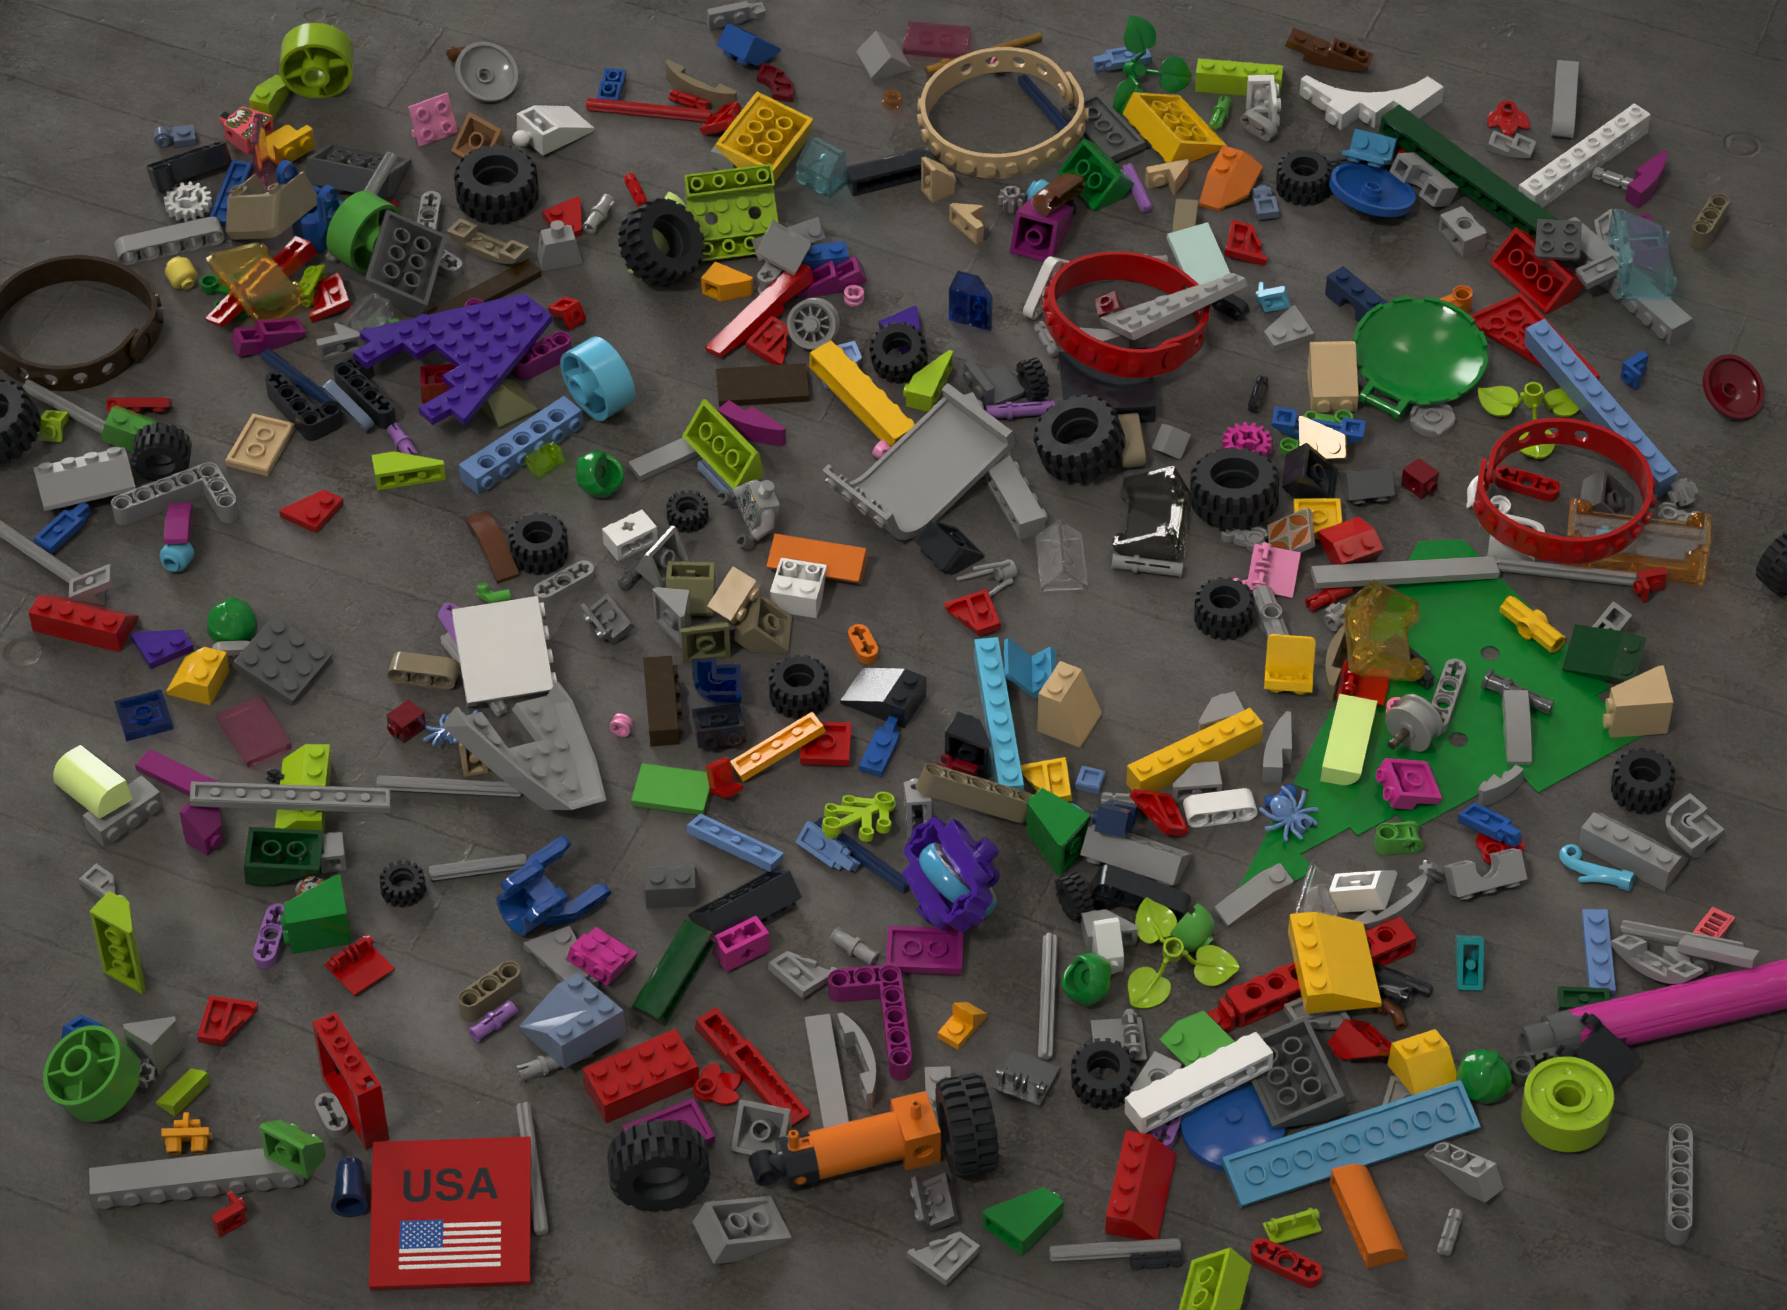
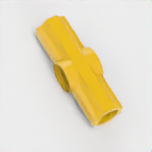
M1512 596L1506 598L1500 606V613L1517 625V630L1523 638L1528 640L1533 638L1549 652L1553 653L1558 652L1565 643L1566 637L1549 624L1546 615L1542 611L1537 609L1532 611L1516 597Z

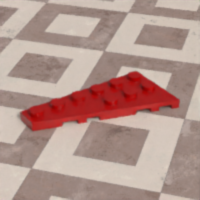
M1522 293L1470 315L1475 320V325L1485 335L1544 368L1524 345L1525 331L1527 327L1543 319L1548 323L1549 321ZM1551 325V327L1558 333V335L1564 340V342L1571 348V350L1577 355V357L1584 363V365L1591 371V373L1599 381L1600 375Z

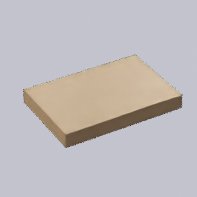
M252 413L225 460L226 466L269 476L295 431V424Z

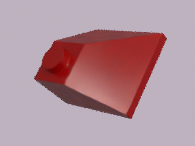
M1349 1019L1343 1020L1327 1042L1334 1049L1333 1054L1343 1061L1389 1058L1392 1044L1369 1022Z

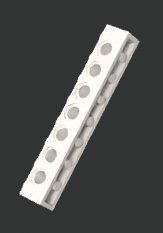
M1634 103L1519 184L1518 191L1542 208L1590 175L1595 167H1601L1646 135L1651 114Z

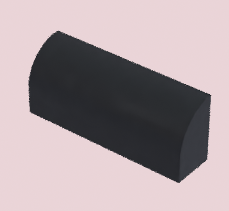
M923 147L842 168L841 174L854 197L921 180V158L927 157L932 160L934 158L929 149Z

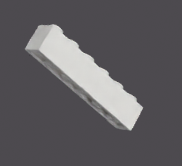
M1257 1032L1243 1036L1236 1042L1226 1047H1221L1204 1058L1197 1059L1185 1068L1177 1069L1171 1075L1161 1080H1155L1149 1086L1139 1091H1133L1125 1097V1114L1140 1133H1146L1273 1069V1051Z

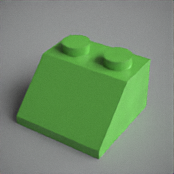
M116 405L112 407L104 423L101 441L120 448L125 447V450L132 452L134 436L137 434V431L143 429L145 425L159 424L160 421Z
M1204 1011L1177 1021L1160 1038L1186 1066L1194 1063L1199 1058H1204L1216 1052L1221 1047H1226L1235 1042Z
M276 1120L262 1123L259 1126L265 1157L306 1179H309L326 1158L324 1142L321 1138L314 1134H307L295 1124Z

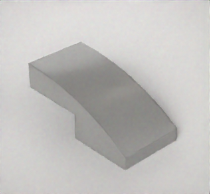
M1494 130L1486 150L1507 157L1530 158L1536 141L1516 133L1513 139Z

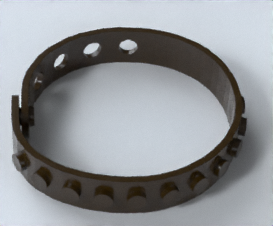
M60 256L31 264L14 273L0 285V321L14 304L28 294L50 285L70 281H95L116 286L140 299L151 312L141 329H133L116 348L97 359L73 365H45L18 357L0 344V369L19 382L25 384L27 380H31L51 391H77L104 384L122 374L134 361L141 362L157 342L161 323H164L163 310H158L159 307H162L158 294L155 295L150 284L132 269L118 262L98 256ZM112 363L108 371L102 372L106 364ZM20 367L25 369L29 375L23 373ZM78 373L87 375L82 380H75L73 378ZM45 375H53L57 378V381H50Z

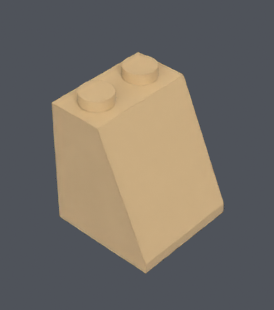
M1355 341L1310 342L1307 378L1311 411L1316 413H1335L1338 410L1345 409L1350 412H1357L1358 378Z
M1059 661L1038 694L1037 731L1081 748L1101 718L1102 711L1082 669Z
M1663 665L1652 668L1611 688L1610 696L1605 701L1607 712L1603 714V726L1608 728L1610 738L1668 733L1673 698Z

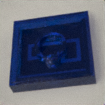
M161 689L114 701L126 742L173 730V724Z

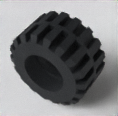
M1302 149L1296 152L1290 151L1288 155H1283L1282 159L1278 162L1276 190L1279 192V196L1284 197V200L1287 202L1291 201L1292 204H1301V206H1306V204L1314 205L1315 202L1320 203L1323 201V198H1326L1330 192L1329 180L1332 174L1330 161L1326 160L1324 155H1319V152H1311L1308 149L1306 151H1302Z
M894 321L890 326L887 324L883 325L882 330L878 328L875 331L876 336H872L871 344H869L872 365L875 372L879 373V377L882 379L886 377L887 382L892 383L893 380H896V384H901L902 380H905L906 383L910 382V378L923 369L924 365H927L928 353L925 338L919 329L915 330V325L910 323L907 326L906 322L901 321L900 324H897ZM897 347H905L910 350L907 355L900 358H893L887 355L892 349Z
M152 423L151 426L145 425L134 436L131 456L132 466L138 474H143L142 477L152 479L151 481H157L187 470L190 465L192 441L188 434H184L183 429H178L175 425L170 426L167 423Z
M538 512L533 513V515L526 514L523 519L518 518L516 524H512L510 527L511 531L508 534L510 551L518 569H524L526 573L534 572V574L544 572V574H547L550 570H557L558 565L562 566L565 563V559L568 558L567 528L561 519L557 520V516H548V513L544 512L543 514H538Z
M1787 532L1779 536L1768 546L1756 568L1757 579L1780 596L1787 595Z
M1218 577L1217 580L1212 578L1208 580V583L1204 582L1201 588H1198L1195 596L1194 621L1197 628L1202 629V633L1205 635L1210 634V637L1214 639L1218 637L1220 640H1226V638L1232 640L1236 639V636H1243L1244 631L1248 632L1250 625L1253 623L1255 598L1253 592L1249 591L1250 587L1247 584L1242 585L1240 580L1234 581L1231 577H1228V579Z
M800 654L795 657L787 656L784 661L779 660L776 662L777 666L773 665L771 673H769V697L772 707H776L778 713L783 712L785 717L793 716V719H798L811 712L817 715L818 710L822 711L825 708V704H828L829 673L823 663H819V660L816 658L810 659L808 655L800 657Z
M1639 748L1638 751L1631 749L1629 753L1624 752L1621 754V758H1617L1614 765L1610 787L1611 792H1613L1612 797L1614 800H1618L1617 804L1621 807L1625 806V810H1634L1637 814H1641V812L1652 814L1653 810L1655 812L1660 811L1661 807L1665 808L1668 805V801L1672 797L1676 776L1675 768L1671 766L1672 762L1669 759H1664L1665 755L1662 753L1657 754L1652 749L1647 751L1645 748ZM1639 779H1640V780H1646V781H1648V782H1647V783H1646V782H1640V781H1638V780H1639Z
M1095 1038L1094 1043H1090V1041L1085 1042L1084 1048L1079 1047L1076 1050V1055H1073L1071 1085L1072 1089H1074V1094L1077 1098L1081 1097L1082 1103L1086 1105L1089 1102L1090 1107L1095 1109L1097 1106H1101V1110H1107L1109 1105L1112 1108L1118 1107V1102L1125 1103V1097L1130 1094V1087L1136 1080V1063H1134L1133 1054H1129L1127 1046L1121 1047V1042L1116 1040L1115 1043H1112L1111 1038H1105V1041ZM1098 1067H1108L1116 1071L1117 1075L1109 1080H1097L1089 1073Z

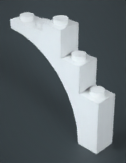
M1306 75L1301 79L1300 96L1325 111V120L1340 130L1358 118L1371 127L1376 128L1380 125L1382 116L1399 104L1416 117L1421 118L1442 103L1444 86L1427 76L1419 82L1401 89L1386 92H1355L1323 84Z

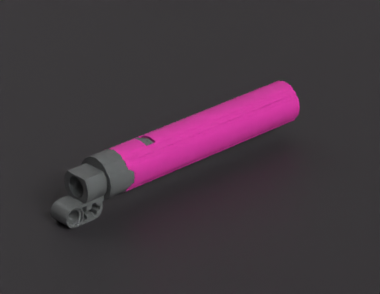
M1787 959L1754 966L1751 969L1745 968L1543 1015L1540 1023L1522 1027L1518 1037L1522 1054L1516 1056L1510 1065L1512 1084L1515 1086H1525L1528 1075L1538 1064L1558 1057L1555 1052L1560 1045H1563L1565 1048L1569 1046L1576 1052L1591 1032L1589 1028L1579 1021L1585 1012L1589 1015L1592 1013L1597 1016L1609 1031L1626 1046L1787 1009ZM1516 1068H1522L1526 1073H1520Z

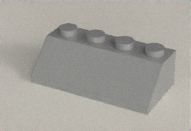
M111 447L104 452H89L82 457H67L60 462H45L38 467H33L44 511L118 495L136 489L125 447Z
M1593 812L1581 827L1578 847L1622 870L1634 872L1635 877L1664 892L1689 860V857L1603 813Z
M1095 825L1088 826L1080 855L1087 857L1086 861L1100 865L1101 862L1140 876L1155 879L1157 882L1167 886L1176 885L1180 882L1192 857L1190 852L1127 832L1125 837L1094 831Z

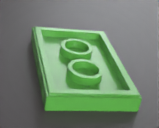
M642 763L631 804L636 807L704 815L710 794L707 773Z

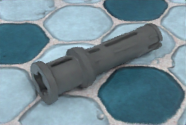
M1492 669L1487 671L1481 685L1482 689L1488 688L1499 693L1500 697H1503L1504 690H1528L1529 706L1547 715L1550 714L1555 703L1554 700L1515 684L1514 680L1510 677L1506 679L1495 674Z

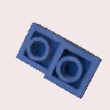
M604 68L597 98L619 101L625 83L626 70Z

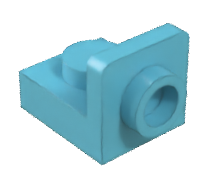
M1259 282L1256 300L1258 304L1262 305L1264 312L1291 307V301L1285 286L1267 289L1264 282Z

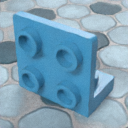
M1355 129L1350 150H1343L1342 155L1348 156L1347 160L1360 163L1366 160L1370 166L1384 168L1385 165L1392 164L1398 139Z
M1010 638L1005 639L1003 653L1004 674L1006 678L1014 682L1032 698H1038L1039 692L1057 666L1056 650L1050 646L1031 656Z

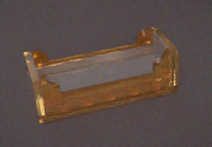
M1571 497L1565 537H1590L1608 533L1625 525L1635 516L1594 512L1593 506L1588 500ZM1696 512L1688 516L1687 522L1651 518L1649 525L1645 524L1641 536L1623 551L1594 562L1562 563V565L1633 572L1636 574L1641 570L1665 566L1668 572L1666 582L1704 586L1710 555L1712 514Z

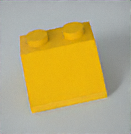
M203 647L186 656L170 683L166 694L211 706L230 671L227 652Z
M1436 1029L1391 1044L1388 1067L1411 1095L1456 1081L1457 1071L1450 1047Z

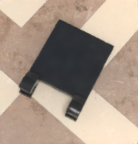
M1585 1012L1579 1021L1591 1030L1590 1034L1576 1052L1569 1046L1565 1048L1563 1045H1560L1555 1054L1558 1057L1580 1058L1594 1064L1606 1074L1614 1091L1639 1056L1609 1031L1597 1016L1592 1013L1589 1015Z

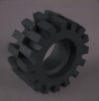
M1034 357L1018 362L1016 365L1017 379H1019V383L1024 388V397L1028 401H1033L1048 396V377L1045 375L1046 371L1043 369V364L1040 363V360Z
M682 490L681 495L676 492L673 494L674 498L670 496L669 502L666 504L669 526H676V529L678 528L681 533H683V530H686V533H691V529L697 532L698 527L704 528V523L707 524L709 518L708 501L705 500L704 495L700 496V493L697 491L693 494V490H689L688 493ZM686 509H691V510H694L695 512L690 513V514H684V513H681L680 511L686 510Z
M398 860V865H394L392 862L389 864L390 869L385 866L383 873H380L381 895L385 898V902L389 903L391 901V906L395 907L399 903V908H404V904L407 903L408 907L412 906V901L417 904L420 901L419 897H424V892H426L424 873L422 868H418L415 862L411 865L410 861L406 860L405 864H402V861ZM401 880L412 882L409 886L402 888L393 886Z
M1077 872L1060 877L1054 882L1056 884L1054 887L1057 890L1055 893L1059 897L1058 902L1062 905L1063 912L1066 911V916L1073 921L1081 918L1082 913L1094 910L1092 905L1094 903L1090 898L1092 895L1088 891L1089 887L1087 884L1085 885V880Z

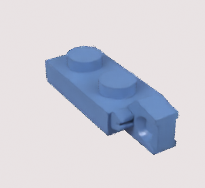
M1126 47L1109 49L1100 56L1092 57V68L1094 72L1122 69L1127 61H1131V58H1135L1138 54L1131 53ZM1146 48V54L1138 60L1144 63V65L1152 63V55L1148 48Z
M812 821L806 822L796 843L831 868L841 870L844 867L848 871L853 870L856 872L860 862L849 856L851 850L836 838L825 837L822 828Z

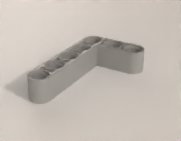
M212 462L197 465L115 496L111 501L114 520L119 525H129L166 511L169 503L190 502L206 496L220 521L231 523L237 520L239 516L236 496L218 466Z

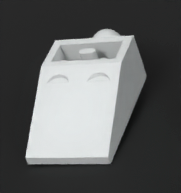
M534 105L517 113V131L513 134L512 140L517 147H525L530 144L543 156L594 132V127L569 106Z

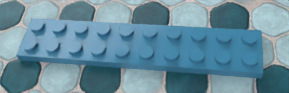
M1461 1080L1224 1156L1221 1159V1163L1240 1208L1328 1180L1333 1168L1349 1164H1361L1368 1167L1477 1131L1481 1126Z

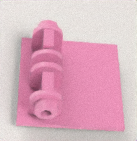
M448 93L408 107L414 128L411 130L413 138L417 139L419 147L458 133Z
M1265 542L1262 545L1254 544L1247 585L1250 587L1249 590L1253 591L1258 586L1266 585L1272 588L1274 595L1293 598L1301 552L1271 547L1272 544Z

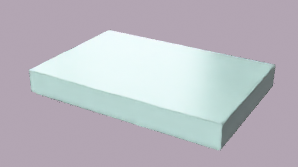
M1208 222L1167 234L1166 238L1179 268L1199 285L1230 274Z

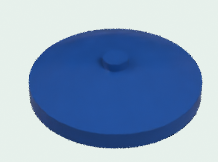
M1365 163L1341 164L1333 169L1329 180L1330 189L1337 198L1352 208L1381 217L1405 215L1412 210L1416 198L1413 188L1408 183L1401 182L1384 168L1373 167Z
M1243 1083L1182 1114L1181 1135L1188 1151L1202 1164L1223 1172L1225 1170L1221 1163L1222 1157L1283 1138L1285 1135V1127L1273 1129L1254 1086L1249 1083Z

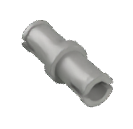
M603 194L598 204L592 207L590 216L583 224V229L587 233L594 234L600 223L607 218V212L615 203L613 201L614 198L609 194Z
M839 927L832 932L830 936L832 943L845 949L849 956H856L869 966L875 965L880 956L879 952L863 944L862 939L850 936Z

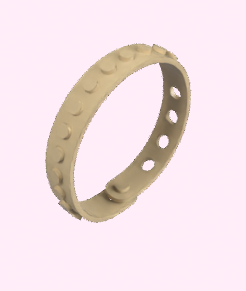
M1015 47L981 49L949 62L940 68L926 83L917 105L918 111H921V114H917L918 127H923L921 136L923 141L928 144L931 152L948 167L980 178L1006 179L1020 177L1053 164L1075 147L1085 132V122L1089 121V108H1085L1083 92L1073 75L1069 71L1063 73L1056 63L1037 52ZM990 57L998 59L996 63H986V60ZM1019 57L1023 59L1025 63H1016L1013 60V58ZM970 64L968 70L960 72L964 65ZM1039 64L1043 65L1047 72L1043 71ZM996 72H1017L1038 77L1053 86L1065 103L1073 102L1077 109L1071 122L1055 136L1031 148L1005 154L978 153L957 147L942 138L934 130L928 119L934 104L949 89L973 77Z

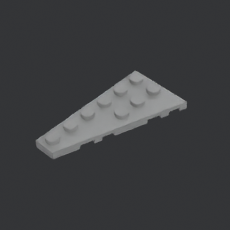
M1230 273L1222 278L1167 296H1159L1155 300L1100 317L1099 319L1103 327L1134 341L1247 287V282L1244 277Z

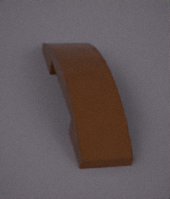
M483 511L465 517L469 530L473 536H476L489 562V569L497 584L519 577L511 551L491 514L488 511Z

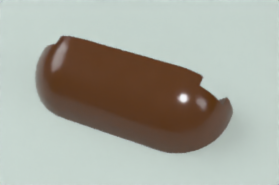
M1073 173L1059 176L1034 195L1032 199L1034 208L1042 215L1048 217L1084 191L1086 186L1084 183L1085 178Z

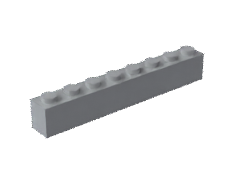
M1577 217L1569 219V221H1580ZM1583 223L1580 258L1577 261H1573L1580 267L1614 251ZM1633 266L1627 271L1599 284L1668 345L1690 335L1693 318Z
M973 392L964 395L984 410L981 400H977ZM1009 450L983 475V478L1018 539L1022 540L1044 533L1045 522L1048 521L1045 509L1040 508L1036 494L1030 491L1026 477H1022L1020 474L1018 463L1016 461L1013 462Z
M263 1148L89 1168L90 1197L93 1209H108L124 1205L135 1206L150 1202L161 1203L176 1199L187 1200L203 1196L213 1197L230 1191L234 1194H240L246 1191H266L272 1188H292L304 1185V1177L267 1159Z

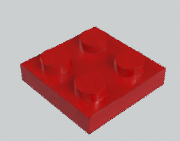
M821 722L826 732L801 747L800 765L849 766L851 722Z

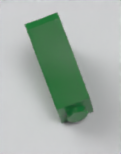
M1045 1187L985 1209L982 1212V1227L1023 1256L1063 1217L1064 1201L1057 1193L1050 1192Z

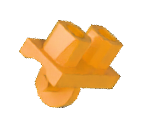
M184 1112L183 1120H174V1128L162 1129L161 1136L165 1142L168 1155L182 1154V1142H191L192 1154H206L208 1141H212V1133H210L209 1127H200V1119L191 1120L190 1112Z

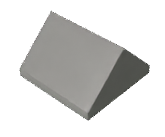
M876 30L856 51V55L871 81L911 71V66L897 42Z
M772 220L755 255L794 276L811 246V241Z
M671 526L635 568L654 587L666 588L668 561L690 562L676 526Z
M655 587L652 589L654 621L682 648L681 629L691 625L690 592L684 589Z
M175 1016L123 1024L127 1045L136 1053L140 1060L142 1058H150L149 1064L156 1066L154 1073L157 1075L182 1051Z
M740 1099L731 1151L751 1155L756 1151L767 1149L772 1151L773 1154L776 1153L775 1138L787 1136L789 1131L792 1130L791 1109Z

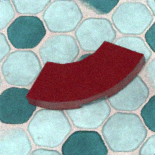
M762 63L757 74V82L770 88L772 99L793 103L794 86L792 81L781 69Z

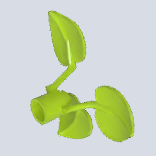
M1537 382L1527 383L1524 387V392L1520 393V398H1518V394L1513 388L1507 386L1478 388V397L1482 407L1489 414L1497 417L1510 415L1513 407H1519L1523 400L1524 404L1532 409L1533 420H1537V408L1542 404V401L1547 410H1552L1559 417H1570L1577 414L1580 410L1562 388L1551 390L1544 396L1543 387ZM1549 430L1545 431L1546 434H1553ZM1529 432L1524 433L1519 440L1524 439ZM1555 444L1535 445L1519 451L1526 456L1543 459L1553 452Z
M1146 897L1142 901L1135 920L1137 935L1146 944H1153L1158 940L1163 943L1164 959L1158 973L1151 967H1141L1131 974L1128 980V993L1132 1007L1139 1009L1153 1008L1167 999L1171 984L1169 980L1161 976L1168 962H1178L1182 956L1191 964L1196 965L1194 968L1195 978L1205 986H1219L1239 971V964L1234 957L1227 951L1214 945L1200 947L1196 952V960H1194L1187 950H1183L1184 945L1179 938L1170 937L1172 936L1170 934L1177 925L1174 913L1166 906L1156 903L1150 898Z

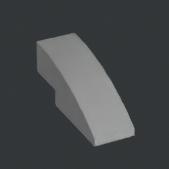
M1504 690L1502 710L1507 765H1531L1532 743L1528 690Z
M1286 711L1278 720L1268 738L1263 758L1262 783H1281L1283 764H1291V711Z

